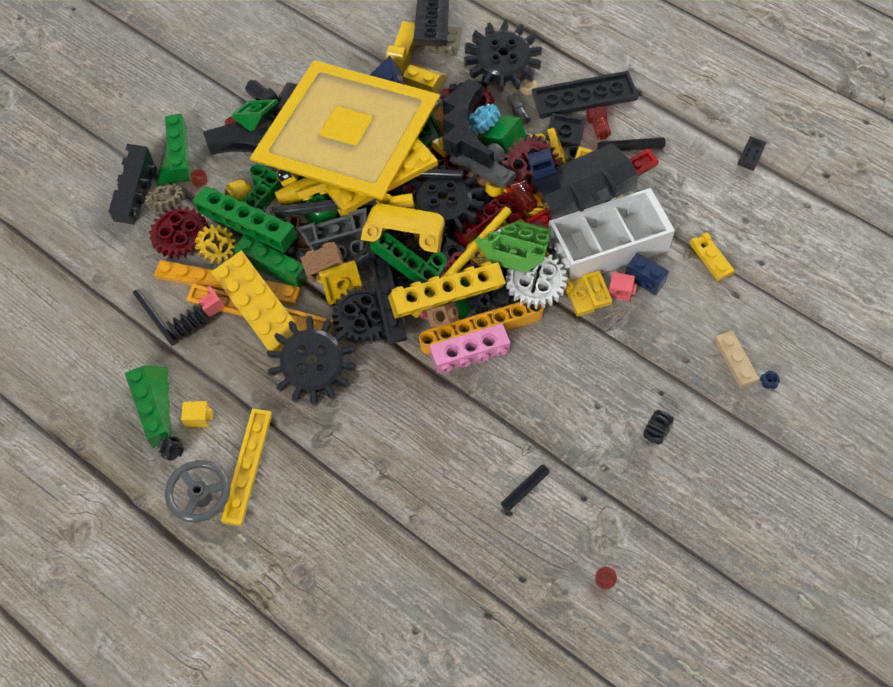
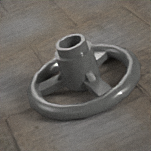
M207 460L187 462L176 469L167 481L164 492L166 506L174 516L184 522L199 523L210 520L220 513L228 502L231 486L229 476L221 466ZM196 468L210 469L218 475L221 481L206 485L202 481L195 482L187 471ZM180 477L188 486L187 494L190 498L184 511L178 508L173 497L175 484ZM222 491L221 498L214 507L207 512L193 514L196 507H205L211 502L212 493Z

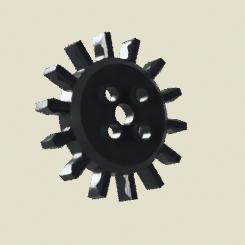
M506 20L502 24V30L499 31L494 30L491 22L487 23L488 35L486 36L475 30L474 39L479 42V45L466 43V51L477 54L465 57V66L478 65V67L471 70V78L473 79L483 73L486 76L483 80V87L487 88L492 80L499 81V92H503L505 82L512 81L515 89L519 90V77L521 76L532 82L534 74L528 70V67L540 70L542 62L530 58L531 56L542 54V46L529 47V45L535 42L536 35L533 33L524 39L521 36L524 25L520 24L515 32L508 31L509 25ZM506 51L508 52V54L502 56L499 54V52Z
M441 165V169H447L445 165ZM475 175L465 181L462 179L425 177L426 180L420 182L413 178L410 180V184L416 191H402V195H413L415 210L438 213L444 218L445 224L442 237H445L446 227L454 225L459 234L463 233L461 221L464 219L475 225L477 223V216L470 212L471 209L484 211V201L472 200L484 197L483 187L470 189L477 184V176ZM441 195L447 196L446 199H438V197Z
M307 316V330L299 331L293 321L288 322L289 329L294 335L286 339L283 335L276 333L274 335L276 341L284 345L282 351L267 350L268 357L280 359V366L267 370L269 376H276L281 373L285 376V380L280 382L276 389L280 393L289 385L294 386L296 390L292 395V401L295 403L300 400L303 391L310 392L312 406L317 405V392L322 390L326 391L331 401L335 400V393L330 386L337 382L342 387L348 388L350 383L347 379L341 377L340 374L342 370L356 371L357 367L354 363L343 362L344 355L352 354L356 351L354 345L340 348L338 344L347 335L346 330L343 329L332 337L328 334L331 328V320L326 319L322 329L317 330L313 329L314 321L312 316ZM305 346L306 350L304 352H300L299 347ZM320 347H325L326 350L325 352L320 353L318 349ZM315 355L317 362L313 365L306 362L307 356ZM304 365L305 368L303 371H299L297 367ZM323 366L324 371L318 372L317 367Z

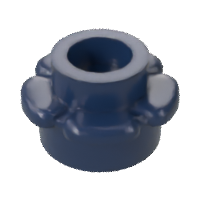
M767 371L760 377L762 386L766 389H776L780 382L779 375L774 371Z

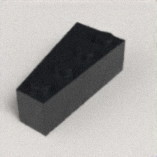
M127 144L126 151H128L127 158L122 160V165L124 166L123 173L118 175V190H114L108 212L114 222L134 225L136 218L140 215V208L145 203L146 193L151 188V181L153 176L156 175L157 167L154 164L148 147Z

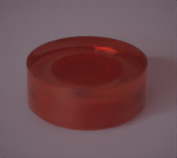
M602 567L597 571L595 583L599 588L609 590L616 584L617 575L613 569Z

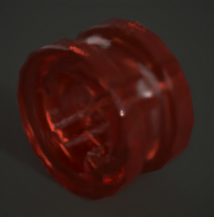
M197 169L190 174L194 186L202 187L206 185L208 179L203 170Z

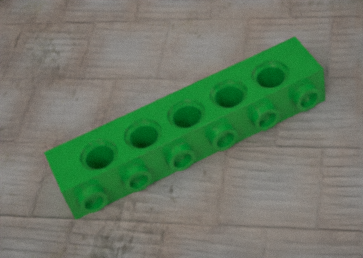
M204 186L192 200L198 213L283 253L287 251L297 238L294 226L290 222L279 220L276 216L268 215L259 208L255 209L244 201L240 202L234 199L231 195L220 193L216 188Z

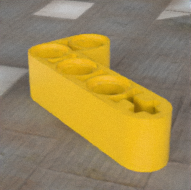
M402 21L394 46L389 45L386 53V59L391 56L399 66L401 74H404L407 70L415 47L413 45L415 23Z

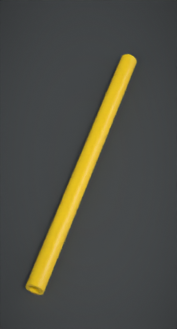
M504 207L477 238L484 239L488 237V233L495 232L512 213L508 207ZM475 240L441 278L446 277V274L456 271L458 273L480 249ZM428 291L426 296L433 297L431 291ZM423 311L414 313L412 315L415 318H418Z

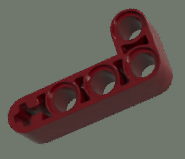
M503 193L498 195L484 206V211L478 210L474 213L477 216V223L475 225L465 220L462 222L463 233L459 234L455 229L457 244H462L466 248L470 242L482 233L504 207H508L512 212L506 219L507 222L511 224L519 219L525 222L526 216L523 204L510 194Z

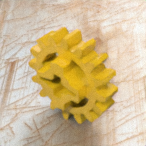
M211 224L209 229L205 226L203 232H198V237L195 239V242L198 244H196L195 249H200L198 255H204V261L210 259V264H212L216 260L220 264L222 260L227 261L228 257L233 255L235 239H231L232 233H226L227 228L222 230L219 224L217 228H214L213 224ZM225 247H227V250L224 253H222V249H225Z

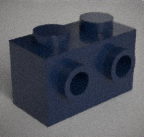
M636 253L629 262L625 272L627 275L635 276V284L654 295H657L666 283L669 273L667 269L639 253Z

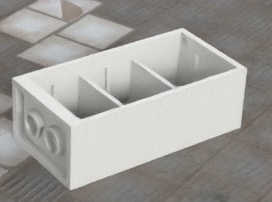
M648 188L584 209L583 212L578 211L550 220L548 228L551 229L547 248L551 249L553 260L559 259L558 265H564L563 270H566L567 278L572 281L582 278V275L600 270L602 274L628 265L636 253L649 258L669 251L675 230L652 189Z

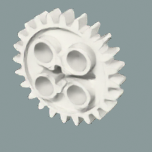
M551 254L548 258L545 257L542 263L532 268V271L523 273L507 269L506 288L510 289L509 295H514V301L520 299V305L526 302L527 308L531 304H534L535 309L538 308V304H541L543 308H545V303L552 306L553 300L558 302L559 296H563V290H566L567 284L565 283H567V277H565L566 270H563L564 265H558L559 259L553 261ZM541 266L542 268L540 270L539 278L537 279L535 292L531 293L534 281L536 280L538 267Z

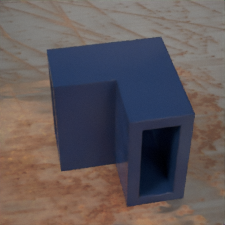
M549 148L527 155L534 179L557 173Z

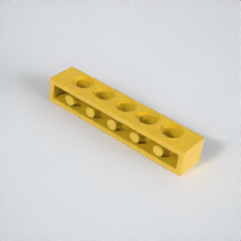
M489 261L481 264L479 268L472 266L458 274L454 271L440 279L439 276L428 279L426 283L421 284V281L410 284V287L405 289L402 286L392 289L388 299L395 319L502 288L506 282L499 262L492 264ZM478 275H482L485 278V282L480 281ZM460 280H465L468 287L462 286ZM442 285L449 286L450 292L444 291ZM424 291H431L433 297L426 296ZM406 296H413L415 302H409Z

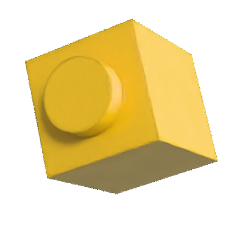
M207 401L183 402L181 421L185 428L209 427L210 420H213V409L209 407Z

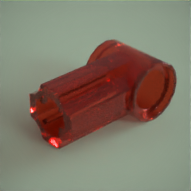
M605 106L587 109V121L589 124H592L596 137L600 140L606 139L611 135L612 131L607 121Z
M525 179L507 184L506 191L508 197L511 200L515 199L524 211L529 213L537 207L538 201L530 192L529 184Z

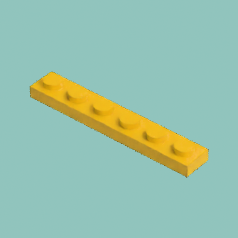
M252 408L232 478L229 500L222 514V524L243 526L272 418L271 411Z

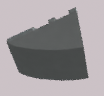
M367 208L349 212L347 216L319 224H307L297 227L311 250L316 251L322 248L325 243L335 242L341 251L344 262L347 263L352 261V254H357L363 249L364 240H361V235L366 222Z

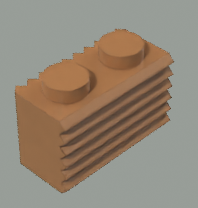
M335 242L325 243L322 248L316 251H308L305 256L300 257L306 275L312 282L320 279L319 272L345 263L341 251Z

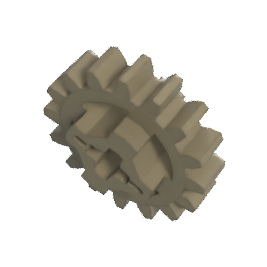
M167 183L165 186L160 185L153 188L154 191L148 192L149 195L145 196L148 208L156 213L159 210L164 212L166 209L171 211L172 207L177 208V204H182V200L185 199L183 189L180 185L176 186L175 183L172 185Z

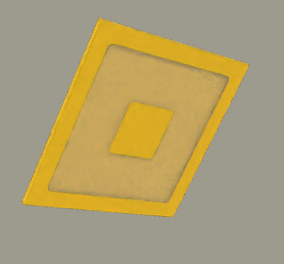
M314 60L254 150L250 160L383 200L438 102L440 94Z

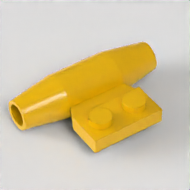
M306 177L294 181L274 193L279 206L309 200L316 193H320V195L326 194L325 187L330 184Z

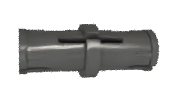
M512 93L513 97L511 94L508 95L507 101L512 107L513 114L521 118L523 125H525V122L528 124L531 118L525 110V105L520 102L516 93Z

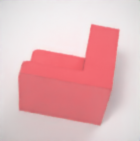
M209 286L207 289L210 293L198 302L205 313L212 317L225 308V305L212 287Z

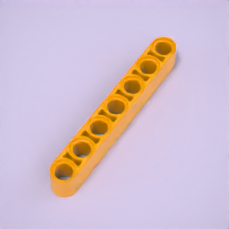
M520 302L448 325L425 330L419 336L420 350L424 354H430V345L502 323L505 331L537 322L543 318L544 308L541 304H538V311L532 310L535 309L534 304L527 308L526 302L523 305H520ZM467 330L468 332L462 333L460 331ZM425 341H431L430 344H426V343H424V342H425Z

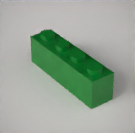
M181 113L165 116L166 142L156 181L157 186L166 185L167 183L192 181L187 126Z
M244 235L234 247L235 254L242 250L256 270L287 285L301 288L308 278L301 262L252 237Z
M141 366L125 372V376L146 439L152 448H155L159 445L161 439L165 440V437L172 436L171 417L169 414L168 368Z

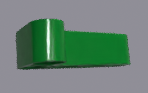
M255 164L250 168V175L255 186L242 201L264 212L276 198L274 192L280 190L282 184L277 178V172L262 164Z
M382 231L381 237L378 240L370 242V248L374 253L414 283L421 281V284L428 282L423 274H426L429 279L438 276L447 262L446 256L441 252L433 253L424 261L384 231ZM393 251L397 252L399 257L395 256ZM433 260L437 261L438 266L434 264ZM408 262L412 263L414 268H411Z

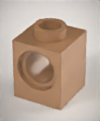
M455 302L426 310L431 328L459 321Z

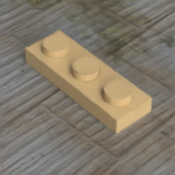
M734 331L716 336L714 340L739 387L742 388L757 383L759 377Z

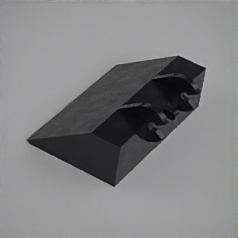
M612 143L555 167L557 173L534 179V176L530 178L549 219L553 220L578 211L583 212L584 209L599 205L636 189L638 174L631 161Z

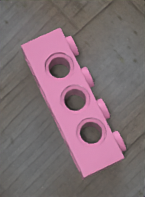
M503 323L430 345V355L437 374L441 372L448 373L454 368L467 367L471 363L483 362L490 357L503 356L510 352V340ZM491 343L492 346H486L485 344ZM467 349H474V351L469 352ZM450 354H455L456 356H455V357H449L448 355H450Z

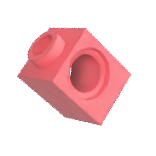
M613 272L609 286L611 298L630 301L631 294L635 295L637 284H634L635 276Z

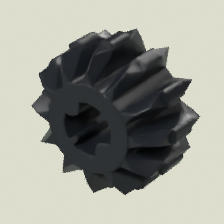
M656 410L646 425L643 433L644 438L657 445L663 443L673 425L674 417L665 411Z

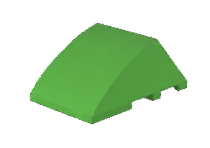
M515 221L502 227L498 233L490 232L488 237L484 239L476 238L475 243L492 264L499 262V265L502 267L526 273L544 261L551 229L522 221Z

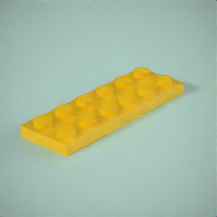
M419 138L416 139L387 192L438 165V160ZM334 185L325 187L326 192L344 215L375 199L374 197Z
M241 250L211 271V273L268 350L281 352L284 345L278 343L274 335L278 333L283 335L284 338L289 339L294 334L289 329L288 322L293 321L295 324L296 322Z

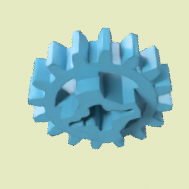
M494 104L478 107L474 113L470 114L468 120L475 136L479 133L483 134L489 131L491 126H495V123L499 121L498 117L501 116L500 111Z

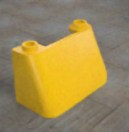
M376 204L371 208L365 222L361 240L376 241L381 237L382 231L387 232V229L420 234L419 244L423 250L438 253L441 248L445 222L444 218L438 213Z

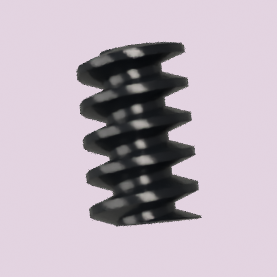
M200 303V308L195 305L192 306L193 312L187 309V316L180 313V320L174 317L173 324L169 321L166 322L175 338L178 337L184 340L183 333L190 336V329L197 332V325L204 328L203 321L208 325L210 324L209 317L202 309Z

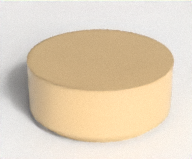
M524 79L520 86L521 92L525 95H532L531 90L537 88L535 80L530 82L527 79Z

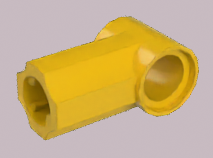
M386 193L383 200L376 199L377 204L415 209L412 194L391 196Z

